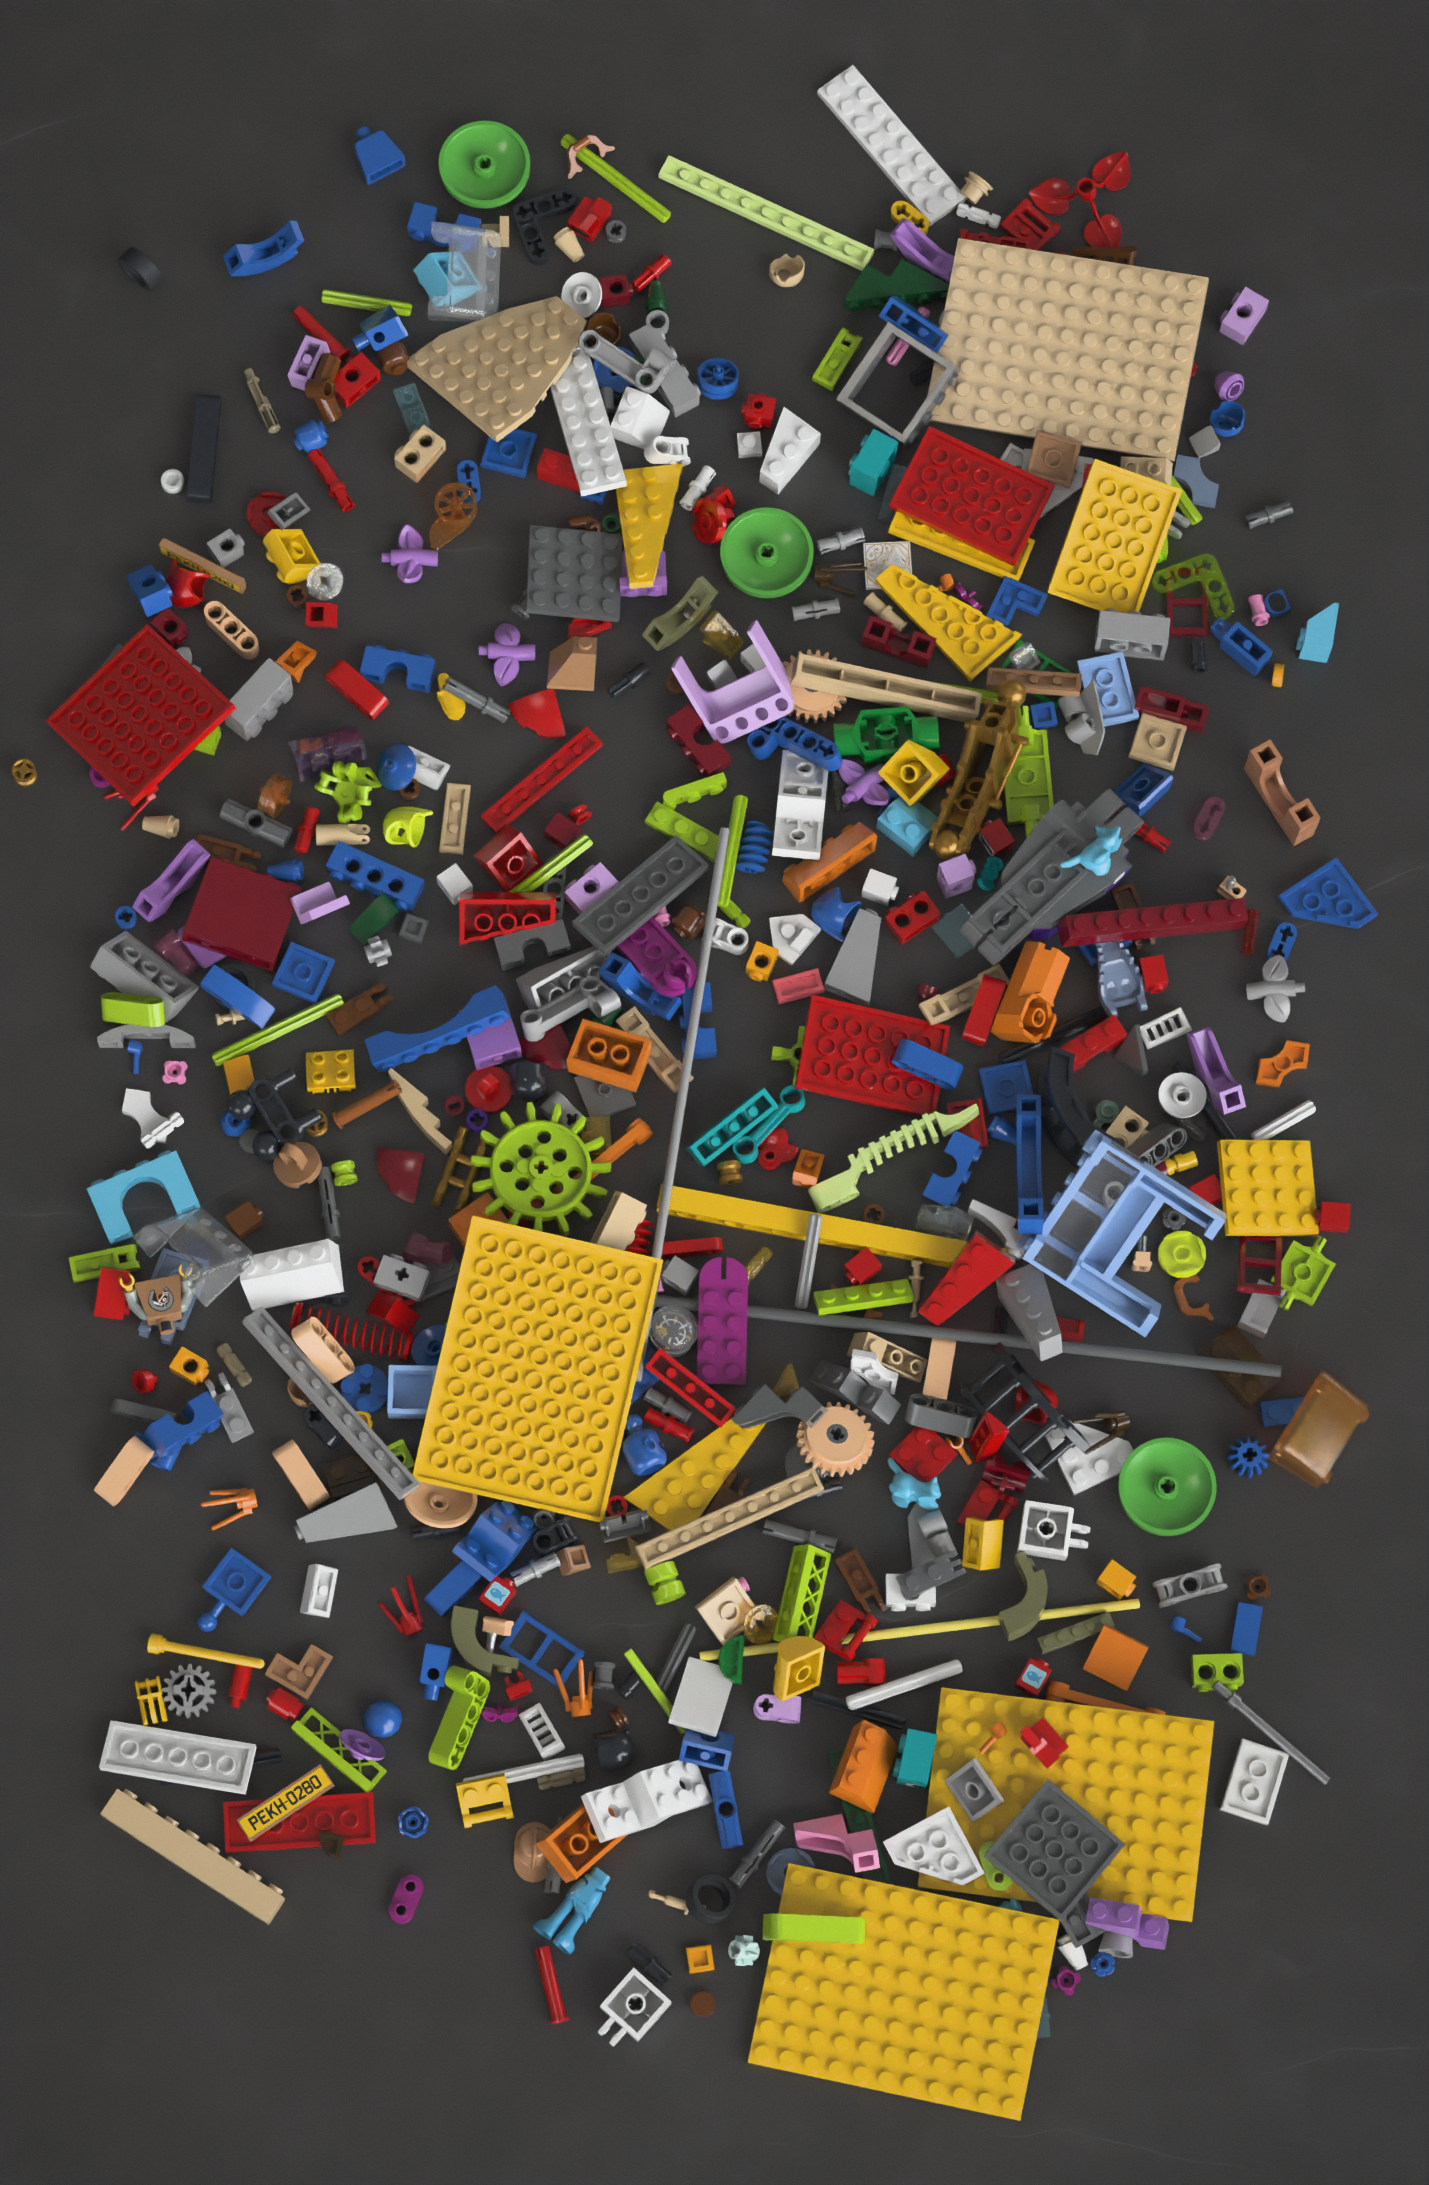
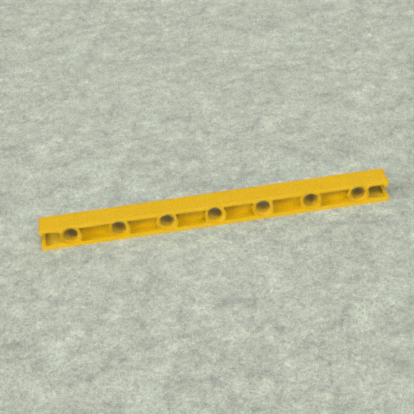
M661 1184L657 1203V1213H659L663 1184ZM673 1186L668 1215L805 1241L809 1215L814 1212ZM819 1214L822 1215V1223L818 1243L857 1251H862L867 1247L873 1254L910 1261H923L926 1264L948 1268L967 1243V1241Z

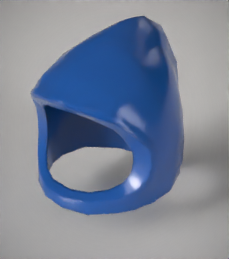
M832 888L814 901L811 916L815 924L823 931L843 942L845 937L842 932L855 917L862 902L845 903L842 900L840 888Z

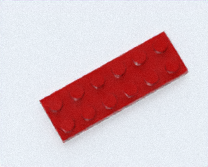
M373 1792L319 1796L251 1842L238 1824L237 1819L267 1799L223 1802L226 1853L322 1847L320 1831L345 1836L343 1845L376 1843Z

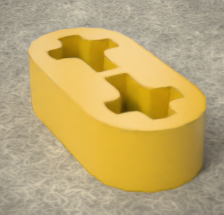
M896 201L892 205L890 216L896 224L902 218L910 220L914 225L915 223H923V227L918 229L925 235L927 234L929 221L926 216L906 201ZM897 210H905V215H897Z

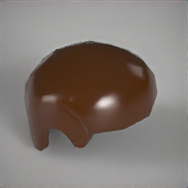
M600 312L594 314L588 321L587 330L595 331L615 346L620 341L621 326L617 324L612 314ZM596 339L588 340L593 346L596 344Z

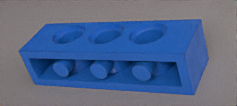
M338 841L326 864L327 873L334 880L342 881L343 879L351 883L350 886L356 890L363 891L364 889L371 892V895L376 899L382 893H385L403 911L406 909L413 911L425 888L424 879ZM350 865L359 866L356 872H349L347 870ZM373 874L381 877L377 882H371L368 878ZM394 884L402 886L401 890L397 892L391 891L390 887Z

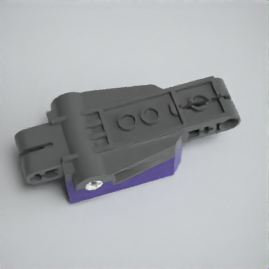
M1111 789L1106 790L1087 809L1078 801L1072 807L1064 799L1059 801L1037 823L1002 871L998 891L968 919L959 930V933L973 947L983 942L979 946L978 951L992 965L997 964L1026 936L1031 940H1049L1058 931L1057 924L1065 915L1076 914L1079 910L1106 894L1128 873L1132 865L1126 860L1129 850L1123 844L1140 829L1144 821L1130 807H1126L1121 811L1125 803ZM1095 825L1106 828L1112 827L1113 829L1116 826L1121 827L1119 837L1122 838L1118 850L1110 854L1111 866L1107 874L1096 876L1093 871L1086 869L1080 863L1066 868L1060 866L1061 862L1081 854L1087 845L1096 840L1097 830Z

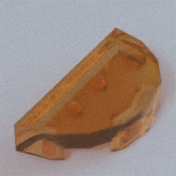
M456 514L445 515L439 518L432 525L429 533L431 548L433 550L440 549L469 528L471 522Z

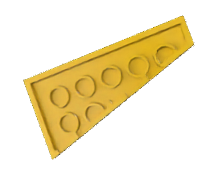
M683 463L623 470L627 486L616 488L630 589L654 585L665 534L668 530L674 499L683 470Z
M891 564L875 578V582L924 634L937 638L936 646L970 682L1022 636L1021 633L1008 629L999 621L986 617L979 610L951 595L948 596L942 593L938 588L920 581L916 576L894 564Z
M731 1419L728 1420L722 1428H717L623 1498L638 1510H647L648 1517L669 1531L700 1518L766 1423L742 1429Z

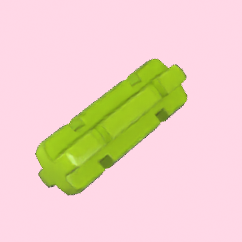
M731 899L728 906L720 907L732 921L735 920V924L739 928L744 929L749 925L750 919L745 914H742V910Z

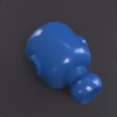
M633 1414L627 1417L624 1430L627 1437L623 1440L621 1448L631 1471L637 1476H644L662 1468L667 1461V1455L664 1450V1444L661 1443L657 1432L653 1429H643L642 1418L637 1414Z

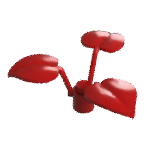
M1118 152L1100 160L1092 171L1094 180L1090 178L1080 179L1077 183V188L1073 189L1071 195L1069 184L1060 178L1048 179L1029 191L1034 204L1041 211L1049 215L1065 213L1069 208L1068 200H1073L1076 195L1082 201L1090 202L1096 220L1090 221L1085 226V241L1090 247H1118L1122 237L1121 224L1112 214H1106L1099 218L1094 198L1096 196V187L1103 188L1105 185L1110 191H1118L1128 184L1131 177L1128 153Z

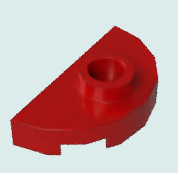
M574 618L568 628L567 637L568 640L573 636L590 637L611 629L612 624L610 621Z

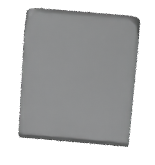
M1211 425L1188 438L1199 459L1219 451L1220 441Z
M725 659L706 672V678L715 690L737 680L736 675Z

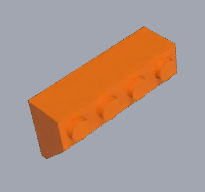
M861 822L854 826L849 824L841 831L842 834L837 838L831 837L822 844L820 860L803 858V861L798 865L795 863L784 870L785 874H783L782 882L800 904L872 854L876 849L877 835Z

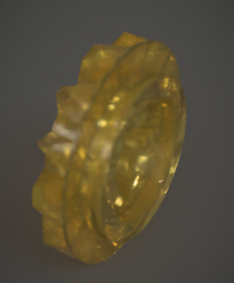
M760 1604L751 1607V1610L744 1614L745 1620L742 1623L744 1627L743 1634L753 1643H767L774 1637L778 1614L772 1607ZM755 1619L762 1620V1623L764 1624V1626H766V1629L763 1627H758V1625L755 1623Z

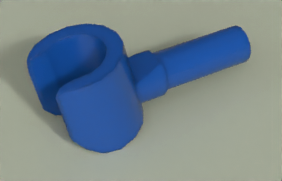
M891 786L887 790L889 793V803L881 805L877 812L880 816L890 804L891 799L896 800L900 797Z
M131 1039L127 1052L134 1054L133 1074H139V1059L143 1051V1045L139 1041Z
M1178 1616L1172 1618L1170 1629L1173 1632L1182 1633L1197 1643L1201 1642L1202 1638L1189 1629L1184 1628L1186 1619Z

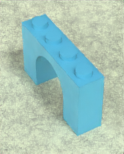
M170 1150L162 1152L157 1156V1159L150 1162L149 1160L141 1161L135 1165L136 1168L129 1171L125 1169L114 1173L113 1177L108 1180L99 1179L91 1183V1187L87 1188L111 1246L133 1237L122 1205L127 1191L138 1183L153 1182L162 1186L167 1191L178 1217L201 1208L176 1150L173 1152Z

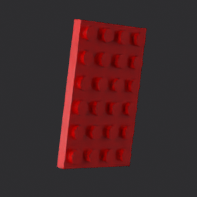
M929 426L889 504V508L1015 567L1055 485Z
M812 995L808 1007L794 1088L921 1117L926 1113L930 1115L936 1111L940 1086L895 1066L892 1063V1059L901 1039L913 1041L945 1056L950 1026L939 1023L930 1025L926 1020Z

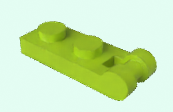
M843 327L814 373L812 381L833 391L854 354L860 348L864 338L859 335L854 336L850 334L849 330ZM844 341H846V342H848V343L851 344V345H850L849 347H847V346L844 345L843 343H844Z
M724 772L666 791L663 795V805L675 810L677 804L686 801L688 803L696 802L701 799V796L707 794L717 795L723 792L727 785Z
M125 1245L69 1257L73 1282L99 1278L102 1266L131 1270V1272L140 1270V1262L136 1259V1245ZM119 1256H126L127 1262L120 1263Z

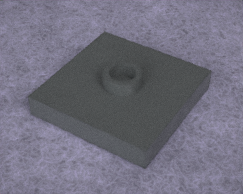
M580 1075L574 1077L591 1123L636 1106L632 1092Z

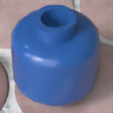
M309 419L295 428L296 437L293 438V441L299 451L304 449L305 452L309 453L314 449L317 450L327 444L329 434L321 421L317 422L314 419Z

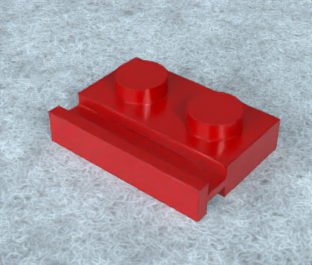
M982 1099L947 1103L949 1115L960 1113L970 1106L977 1104L979 1115L956 1131L980 1142L979 1147H989Z

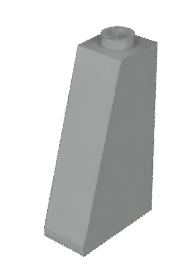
M859 908L824 984L826 991L865 1007H868L870 1003L881 917L875 911Z
M375 1482L297 1519L298 1525L294 1526V1529L299 1539L304 1538L306 1543L390 1530L396 1528L397 1524L378 1483Z

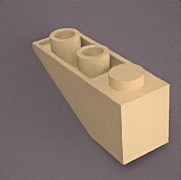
M870 1332L854 1333L847 1353L849 1357H852L853 1349L877 1353L878 1361L882 1366L897 1372L900 1377L917 1383L921 1382L928 1360Z

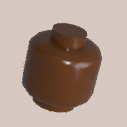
M399 341L378 350L377 353L383 371L389 375H401L408 368L407 361L410 359L405 345Z
M694 904L682 906L671 919L674 927L672 932L680 939L684 937L690 940L694 939L705 926V913Z

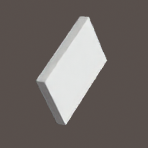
M693 1657L688 1658L668 1723L713 1737L717 1736L733 1684L724 1677L719 1669V1665Z
M1242 1738L1220 1810L1268 1825L1289 1754Z

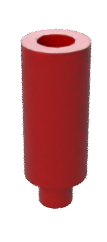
M235 1664L228 1697L231 1698L230 1707L239 1709L241 1700H246L253 1667Z

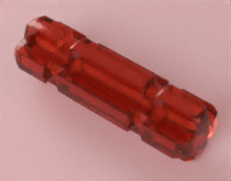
M1255 909L1247 910L1248 921L1244 926L1241 953L1244 955H1253L1255 950L1254 943L1256 941L1257 922L1260 914Z

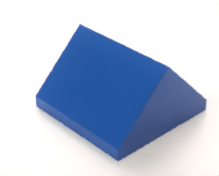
M1144 763L1114 793L1125 803L1124 808L1130 807L1141 817L1171 788L1173 777L1171 774Z

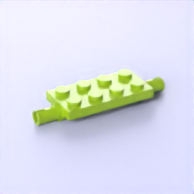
M1019 706L1016 708L1019 727L1017 735L1028 737L1029 744L1021 748L1012 772L1004 786L1007 825L1025 824L1027 838L1037 823L1054 806L1047 731L1032 729L1029 723V707L1023 706L1021 715V708Z

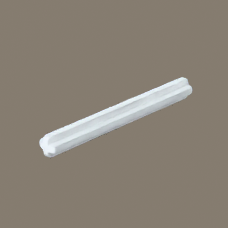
M955 1659L847 1696V1706L850 1710H854L960 1674L963 1671L960 1661Z
M576 1754L464 1778L463 1782L505 1773L508 1784L543 1775H551L556 1772L574 1770L575 1768L584 1767L585 1762L582 1754Z

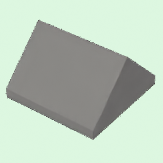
M976 1758L945 1780L972 1822L1005 1801Z

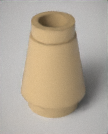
M569 227L562 229L553 237L556 241L555 245L573 263L584 257L585 254L582 252L577 237Z
M172 815L145 816L142 828L148 832L170 839L178 834L179 820Z

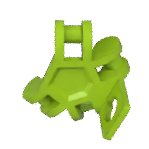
M335 761L333 773L321 770V779L315 783L314 788L334 798L340 806L337 813L340 824H348L350 820L357 821L362 818L361 805H371V800H368L369 791H372V788H380L382 784L369 767H357L352 762L346 765L341 761ZM365 775H369L373 781L367 779ZM330 781L337 783L334 789L328 786Z

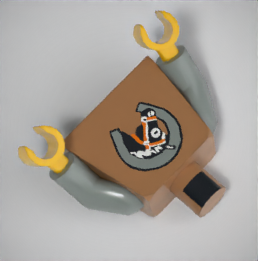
M190 1262L191 1270L189 1272L182 1270L181 1263L179 1265L180 1274L137 1283H134V1278L130 1273H128L130 1282L124 1284L121 1276H119L118 1281L125 1288L124 1294L130 1310L140 1319L146 1320L148 1325L158 1324L161 1335L174 1333L173 1321L182 1319V1313L188 1310L194 1296L193 1278L190 1277L194 1269L193 1264Z

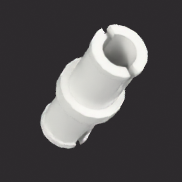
M707 465L703 466L697 478L690 482L688 491L679 502L684 509L691 511L698 499L705 495L707 486L716 475L714 469Z

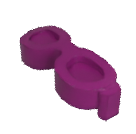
M960 582L954 586L955 593L960 600L977 610L983 608V605H979L976 600L971 598L976 594L974 590L967 595Z
M499 1703L496 1710L483 1706L481 1715L489 1722L500 1719L502 1722L508 1723L517 1717L518 1707H515V1709H502V1704Z

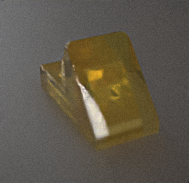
M712 611L699 628L705 634L702 641L728 659H732L745 642L717 611Z
M792 1364L786 1366L773 1389L779 1397L790 1395L795 1389H799Z
M627 1536L630 1555L625 1556V1553L611 1555V1559L606 1560L608 1573L644 1567L635 1549V1546L639 1545V1543Z

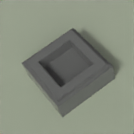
M406 913L398 934L399 937L422 944L429 920Z

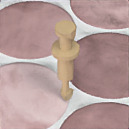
M231 1009L230 1014H215L217 1025H221L226 1021H232V1024L235 1025L236 1021L245 1020L244 1017Z
M911 1261L913 1276H908V1279L911 1280L914 1299L910 1318H915L918 1313L916 1311L917 1302L920 1300L921 1280L925 1278L920 1276L923 1261Z
M649 1890L650 1898L662 1900L665 1905L684 1910V1914H688L686 1900L670 1895L664 1897L655 1894L654 1890Z

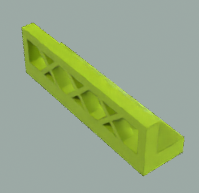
M810 1544L794 1546L773 1640L781 1642L787 1638L797 1636L798 1628L802 1624L806 1631L804 1637L813 1638L831 1553ZM815 1555L822 1557L821 1565L818 1569H816L813 1562ZM813 1577L816 1587L815 1591L811 1593L808 1583L809 1579ZM806 1601H808L811 1607L810 1614L807 1616L803 1610V1605Z
M312 1707L300 1721L297 1720L291 1727L296 1735L365 1793L370 1792L387 1772L374 1760L365 1759L367 1762L364 1763L358 1760V1763L349 1764L344 1760L343 1751L348 1749L342 1747L340 1740L341 1732ZM312 1715L320 1721L321 1731L311 1732L304 1726ZM323 1725L326 1726L330 1731H324ZM335 1734L338 1736L339 1747L330 1748L324 1743V1735ZM362 1766H373L379 1773L370 1782L362 1775Z

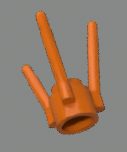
M247 1487L242 1489L211 1490L209 1492L210 1495H235V1497L201 1503L202 1507L236 1502L238 1509L243 1508L242 1511L211 1527L212 1530L223 1527L244 1515L253 1514L252 1508L258 1507L254 1488L247 1490Z
M578 1660L580 1696L572 1697V1702H570L559 1671L554 1669L553 1672L565 1702L566 1711H571L572 1717L591 1715L590 1709H593V1671H589L587 1695H585L583 1660Z

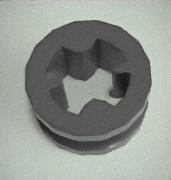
M620 220L610 221L606 226L607 239L612 243H621L626 237L625 224ZM612 229H621L620 235L616 236L615 233L612 235Z

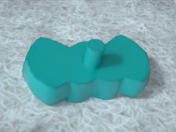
M991 856L986 859L984 869L977 878V883L981 889H994L993 880L998 877V871L1004 868L1000 858Z

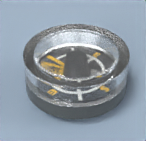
M678 1305L664 1306L651 1319L649 1343L655 1350L659 1346L672 1357L684 1355L690 1350L697 1339V1320L684 1307Z

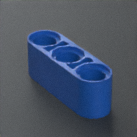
M907 1039L900 1040L892 1059V1063L895 1066L948 1090H955L964 1068L960 1063Z
M462 1560L424 1600L441 1617H444L484 1576Z

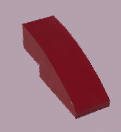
M1140 686L1134 709L1142 713L1187 726L1186 730L1201 734L1204 732L1209 715V706L1186 701L1184 696Z

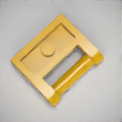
M505 1773L456 1783L465 1828L472 1827V1824L494 1819L514 1818ZM503 1801V1808L475 1814L469 1813V1808Z

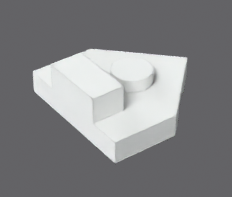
M803 914L769 918L772 947L779 949L778 956L793 966L819 934L821 928Z

